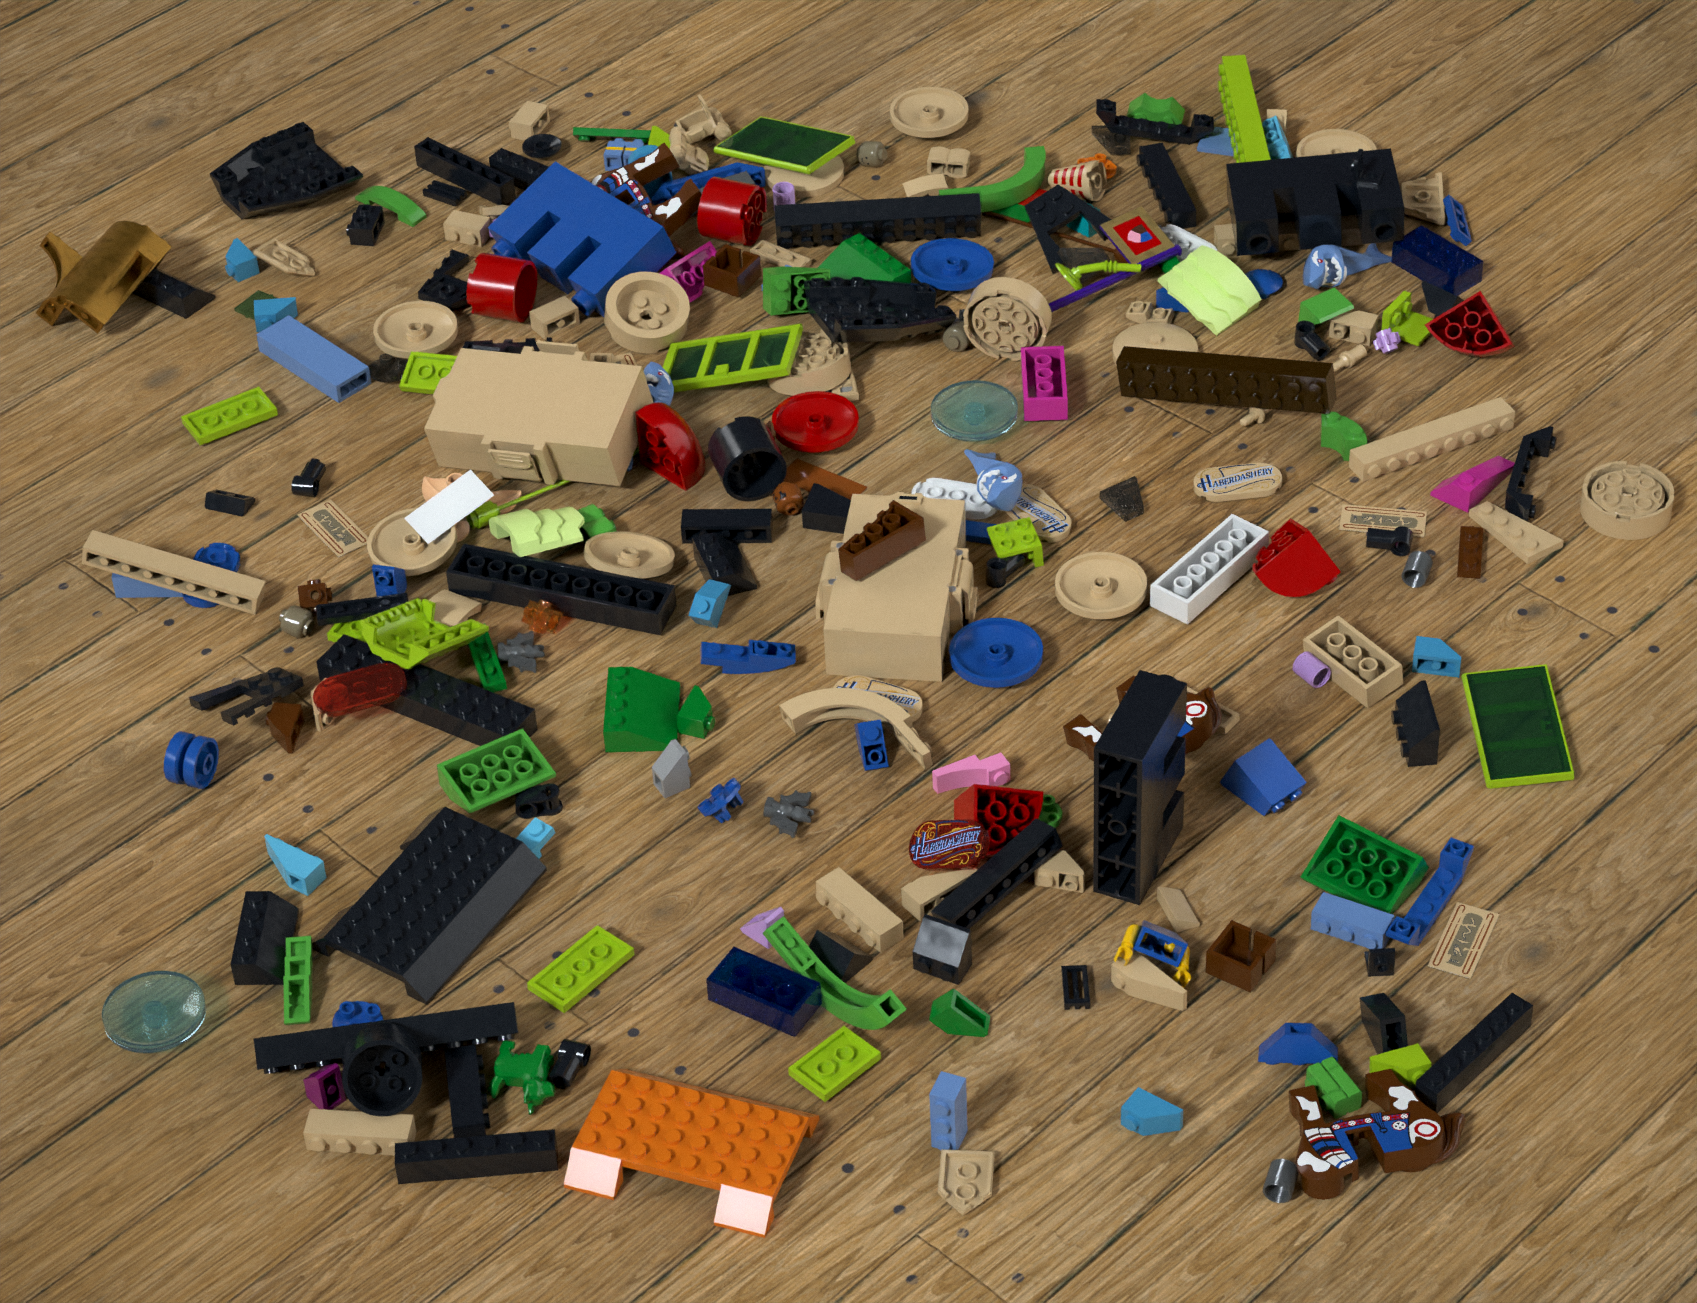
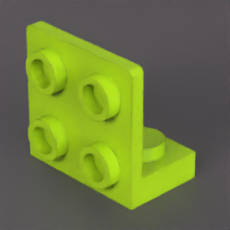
M1403 291L1383 311L1381 331L1391 328L1392 332H1398L1401 340L1420 346L1431 334L1425 324L1433 319L1411 311L1412 293Z
M1030 517L987 527L988 536L998 558L1026 553L1028 560L1032 559L1035 567L1044 566L1042 544Z

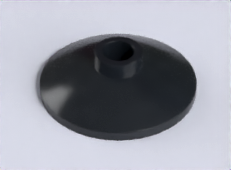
M537 134L523 142L522 150L529 157L547 158L558 153L562 145L560 139L554 135Z

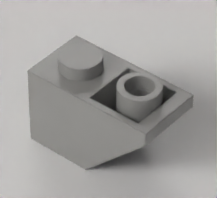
M676 739L671 740L652 766L653 784L664 798L690 788L689 752Z

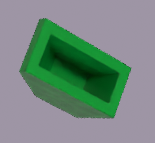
M694 685L677 714L678 733L705 739L709 730L712 731L714 728L715 717H713L712 706L699 686Z
M953 988L932 1001L929 1021L947 1034L985 1037L988 1035L991 1016Z

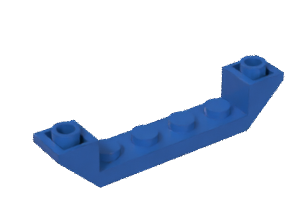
M737 162L662 183L651 198V201L655 206L671 199L690 178L700 189L712 177L725 178L744 171L748 172L756 185L764 187L766 186L765 169Z
M1452 837L1449 839L1440 852L1439 868L1404 919L1398 916L1395 918L1386 931L1387 937L1408 945L1419 946L1461 884L1474 850L1473 845Z

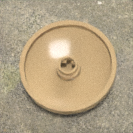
M921 87L906 91L896 97L890 106V120L893 126L907 135L921 138H935L954 133L965 125L969 116L968 103L965 98L955 91L941 87Z
M1327 129L1314 132L1303 138L1297 146L1296 157L1358 152L1359 149L1369 151L1377 150V148L1369 138L1360 133L1344 129Z
M799 146L783 149L770 158L780 160ZM813 146L789 163L807 167L830 150L820 146ZM839 155L811 174L769 165L764 167L765 180L771 189L776 183L789 182L794 185L796 198L815 197L830 192L841 183L844 177V164Z
M412 301L396 305L383 312L375 321L373 333L376 345L383 352L391 356L409 359L411 351L436 354L446 349L455 340L458 333V325L455 314L446 306L430 301Z
M1162 322L1141 323L1125 329L1115 338L1112 348L1115 364L1124 346L1198 352L1197 342L1188 331L1179 326Z
M417 508L396 512L380 521L371 531L367 541L370 560L374 565L405 569L406 576H415L429 572L442 565L454 552L457 545L455 526L453 525L427 544L404 519Z
M620 531L598 534L591 537L585 543L584 558L593 568L599 571L635 578H652L663 575L673 568L675 559L674 550L670 545L658 538L635 532Z
M1110 552L1086 553L1070 559L1061 566L1055 577V594L1061 605L1076 615L1090 619H1112L1124 616L1142 604L1147 594V577L1144 570L1135 561L1123 555Z

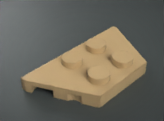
M1442 172L1435 173V178L1426 180L1425 177H1421L1413 181L1403 182L1401 184V194L1404 203V214L1444 225Z

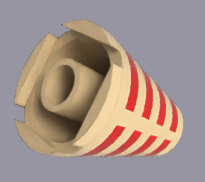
M1099 160L1053 169L1048 176V183L1051 188L1059 184L1075 196L1084 199L1099 201L1105 193L1102 185L1107 182L1104 164L1099 162Z

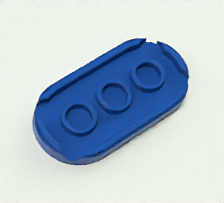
M212 543L205 549L202 547L196 552L193 559L233 572H237L240 566L239 553L235 551L233 546L226 543ZM182 593L183 599L194 607L209 608L219 605Z

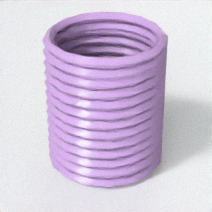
M779 182L773 186V205L795 204L793 184Z
M1309 651L1301 653L1293 663V671L1313 688H1320L1330 678V667Z

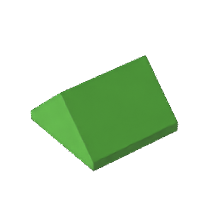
M1334 287L1300 303L1298 322L1304 320L1310 321L1314 325L1320 324L1354 309V306Z

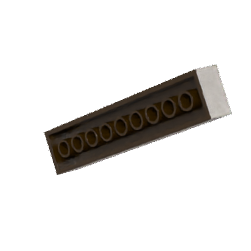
M1128 346L1123 347L1116 360L1121 396L1320 414H1330L1337 399L1333 363Z

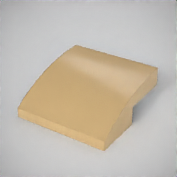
M446 589L429 599L436 603L434 620L449 627L467 621L468 617L481 612L482 603Z

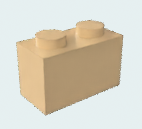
M527 101L509 121L511 138L525 141L533 135L540 134L550 122L548 105Z
M453 210L443 223L445 240L483 247L490 238L488 227L490 226L491 219L482 215Z
M562 296L529 311L531 328L544 340L547 337H553L580 324L578 307L566 296Z

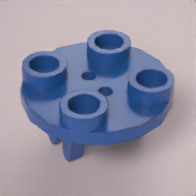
M732 778L724 786L721 784L716 785L710 791L712 796L702 801L697 807L704 816L712 814L720 823H723L725 820L729 821L731 815L726 809L727 803L735 808L737 805L741 806L744 802L738 793L741 784L736 778Z

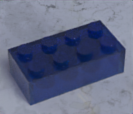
M1422 225L1404 235V241L1393 242L1391 263L1420 280H1424L1456 296L1482 281L1483 260Z
M733 947L706 979L709 1001L793 1037L797 1036L822 1004L820 982L737 947Z

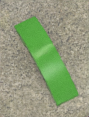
M371 186L355 196V199L368 205L376 203L397 213L399 221L412 227L427 218L426 213L411 199L388 187Z

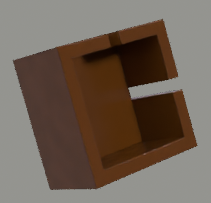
M727 244L702 265L704 286L738 298L761 277L759 255L743 251L741 257V249Z
M1231 920L1206 951L1205 973L1251 993L1261 980L1262 974L1265 975L1276 960L1277 939L1256 931L1254 933L1253 951H1251L1252 929Z

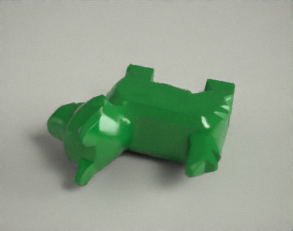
M503 1040L499 1049L500 1054L494 1062L495 1076L489 1083L490 1086L487 1090L494 1099L503 1086L523 1087L524 1103L528 1104V1113L532 1115L536 1106L541 1105L546 1098L555 1095L554 1085L547 1081L550 1066L554 1063L553 1055H550L551 1050L548 1045L537 1044L532 1054H515L511 1051L515 1048V1042Z

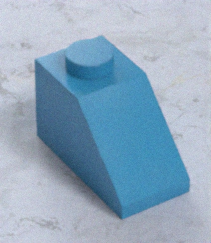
M238 238L234 239L225 256L227 262L225 269L230 277L232 276L237 282H240L260 272L257 257Z
M296 297L254 300L256 332L263 331L287 316L293 318L298 316Z
M709 579L695 594L688 616L697 624L717 628L731 585Z
M1416 636L1412 672L1459 678L1461 667L1460 655L1439 638Z
M1138 1087L1121 1107V1125L1142 1136L1180 1131L1183 1128V1109Z

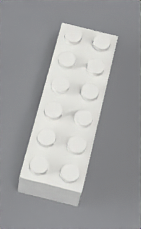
M1231 514L1150 585V606L1185 624H1189L1244 575L1254 563L1258 562L1255 558L1262 546L1267 548L1269 545V531Z

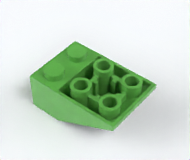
M785 266L763 268V309L770 315L808 312L804 280H811L812 278L830 280V269Z

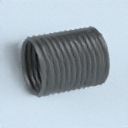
M1422 551L1412 552L1402 572L1403 582L1410 587H1422L1426 583L1431 570L1432 558Z
M1276 1159L1271 1162L1263 1186V1194L1269 1200L1276 1203H1286L1291 1199L1299 1174L1293 1162L1287 1159Z

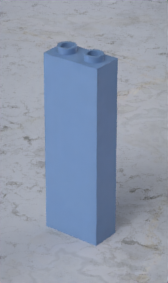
M291 316L283 318L256 334L260 352L338 403L372 384L367 365Z

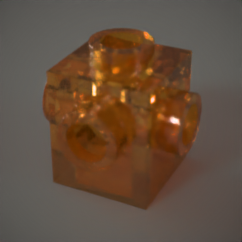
M540 599L539 602L530 600L524 609L522 622L528 624V629L541 634L544 631L555 634L563 613L551 608L552 603Z

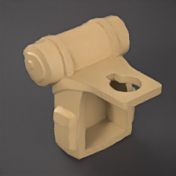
M700 94L697 96L702 109L691 112L675 121L677 126H681L685 131L687 143L689 144L701 141L712 134L719 140H726L732 135L730 126L724 121L722 114L714 107L708 108Z
M681 126L672 128L669 135V149L680 166L678 169L690 175L707 171L709 159L706 152L699 147L695 148L687 143L686 133Z

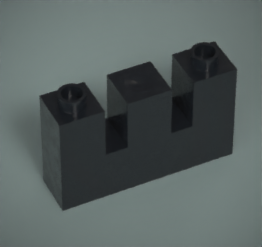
M1391 148L1363 151V169L1383 172L1379 186L1354 183V172H1351V163L1357 152L1226 164L1227 200L1237 256L1279 252L1278 222L1294 221L1300 250L1314 249L1320 245L1341 246V216L1356 215L1362 244L1404 241V203ZM1367 176V177H1365V179H1367V180H1375L1376 177H1375V176Z
M1139 670L1094 746L1093 892L1136 905H1140L1183 828L1184 792L1176 789L1185 775L1186 738L1177 735L1186 721L1187 683L1178 681L1170 675H1157Z

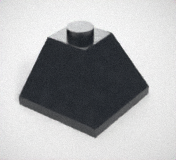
M1424 280L1421 283L1428 311L1435 315L1434 318L1464 301L1460 297Z

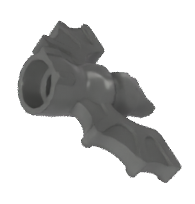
M533 631L525 634L519 632L514 639H507V645L498 643L499 662H508V667L515 666L519 668L520 672L532 671L536 673L535 658L545 656L543 652L544 646L533 645Z
M795 790L791 795H780V802H777L772 797H768L764 806V817L770 818V825L778 827L779 834L786 833L794 838L798 831V823L796 822L810 823V816L814 815L813 810L800 807L808 806L811 800V792L800 793Z

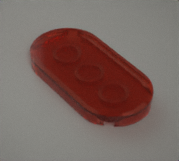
M379 663L323 680L314 690L313 701L320 713H326L330 717H339L396 700L400 697L402 690H405L407 679L404 671L398 665Z

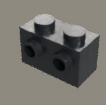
M368 204L358 206L356 212L352 215L351 223L347 225L346 229L351 245H375L385 224L382 206H371Z

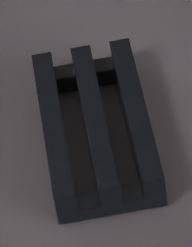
M433 180L432 185L429 184L427 189H423V196L457 206L467 197V190Z
M1087 965L1061 966L1064 1010H1070V1006H1075V1009H1080V1006L1090 1009ZM1081 971L1084 998H1079L1077 972ZM1067 972H1072L1074 999H1069Z

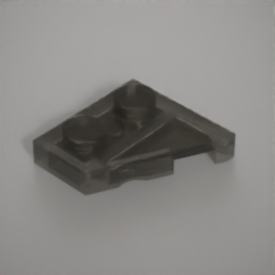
M1106 125L1091 126L1092 135L1110 155L1121 156L1131 154L1130 135L1111 133Z
M1060 248L1057 252L1069 269L1081 265L1105 262V260L1109 262L1111 260L1103 248ZM1104 270L1081 274L1082 277L1079 280L1083 283L1103 273Z
M1135 476L1100 491V499L1125 522L1144 514L1140 489Z

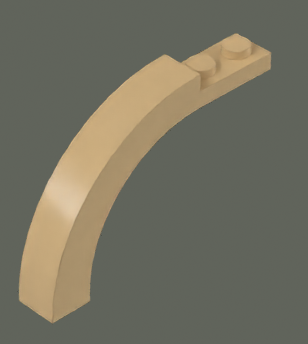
M828 688L801 694L779 705L782 719L795 734L811 725L832 719L847 718L864 721L881 719L882 728L893 734L925 770L933 765L931 757L933 751L927 742L923 743L919 739L918 733L913 728L911 716L898 704L884 696L861 689Z

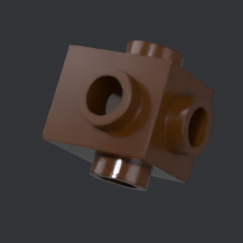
M321 579L309 580L307 585L298 586L300 607L305 610L310 609L311 613H317L316 605L327 604L329 601H333L331 587L327 588V584L321 583ZM314 593H319L317 599H312Z

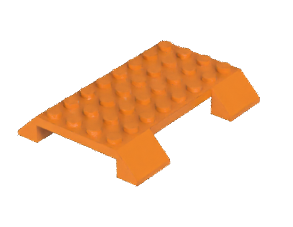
M611 1070L571 1147L564 1188L614 1200L624 1181L622 1167L720 1191L714 1226L765 1238L774 1219L773 1203L803 1137L811 1138L819 1121V1115L632 1070Z

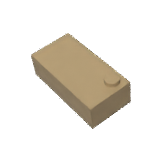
M1336 616L1303 639L1304 652H1311L1330 667V679L1367 708L1403 684L1402 664L1340 616Z

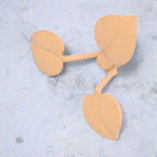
M452 473L447 478L424 476L422 494L425 501L430 500L460 478L462 474ZM521 490L493 491L494 496L489 500L500 506L520 498L522 492ZM516 504L500 510V515L510 512ZM459 521L454 525L457 533V543L463 541L470 533V525L467 521Z

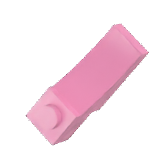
M1001 752L979 760L976 755L967 757L933 770V789L939 794L957 788L971 787L973 784L1003 785L1010 782V763Z

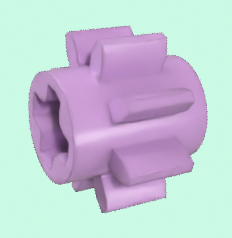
M1391 328L1376 333L1377 338L1373 341L1376 351L1382 350L1383 354H1387L1398 349L1397 344L1401 342L1398 332H1392Z

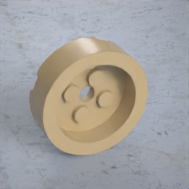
M655 272L631 273L617 280L607 293L604 314L605 327L611 333V338L628 350L645 354L658 353V350L670 347L671 343L680 342L684 337L688 327L690 303L685 290L672 278ZM649 314V316L651 317V319L644 320L641 318L642 316Z
M1009 277L992 278L979 284L972 292L963 314L964 331L976 348L993 358L1005 357L1011 358V361L1021 360V347H1042L1052 322L1051 309L1044 296L1030 284ZM1000 322H1009L1010 324L1009 326H1003Z
M803 330L789 376L767 379L768 385L778 393L791 396L811 391L825 392L840 385L851 372L847 342L833 343L823 330L820 333H809V330ZM789 334L775 340L766 348L767 353L763 355L765 367L780 365Z
M1616 461L1600 465L1587 474L1582 487L1580 512L1585 522L1597 532L1612 538L1637 540L1654 536L1664 530L1669 524L1673 509L1674 487L1669 478L1661 471L1640 463V466L1626 465L1627 461Z

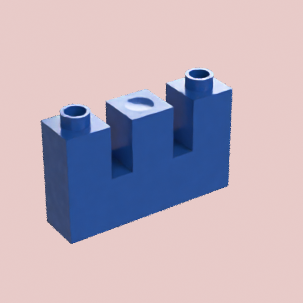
M556 161L488 227L496 241L491 247L495 255L530 260L535 264L542 279L566 294H569L574 289L576 294L571 300L578 307V310L586 316H590L595 311L604 317L607 293L617 280L636 272L657 273L676 254L662 225Z

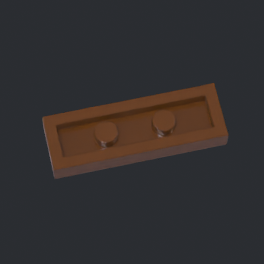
M1460 527L1457 577L1480 579L1483 527Z

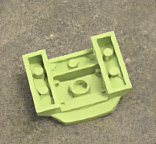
M1203 245L1188 254L1186 259L1175 265L1172 270L1157 280L1167 290L1169 295L1185 306L1197 321L1202 322L1216 336L1258 308L1262 300L1252 282L1236 264L1220 252Z
M569 506L556 510L543 509L536 512L522 509L489 519L491 534L497 539L510 536L512 551L519 557L583 541L579 528L585 523L584 517L576 509Z

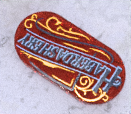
M975 820L926 821L919 825L912 834L909 843V855L915 866L927 871L970 870L979 865L977 863L981 859L984 860L989 850L990 837L988 831L984 829V825Z

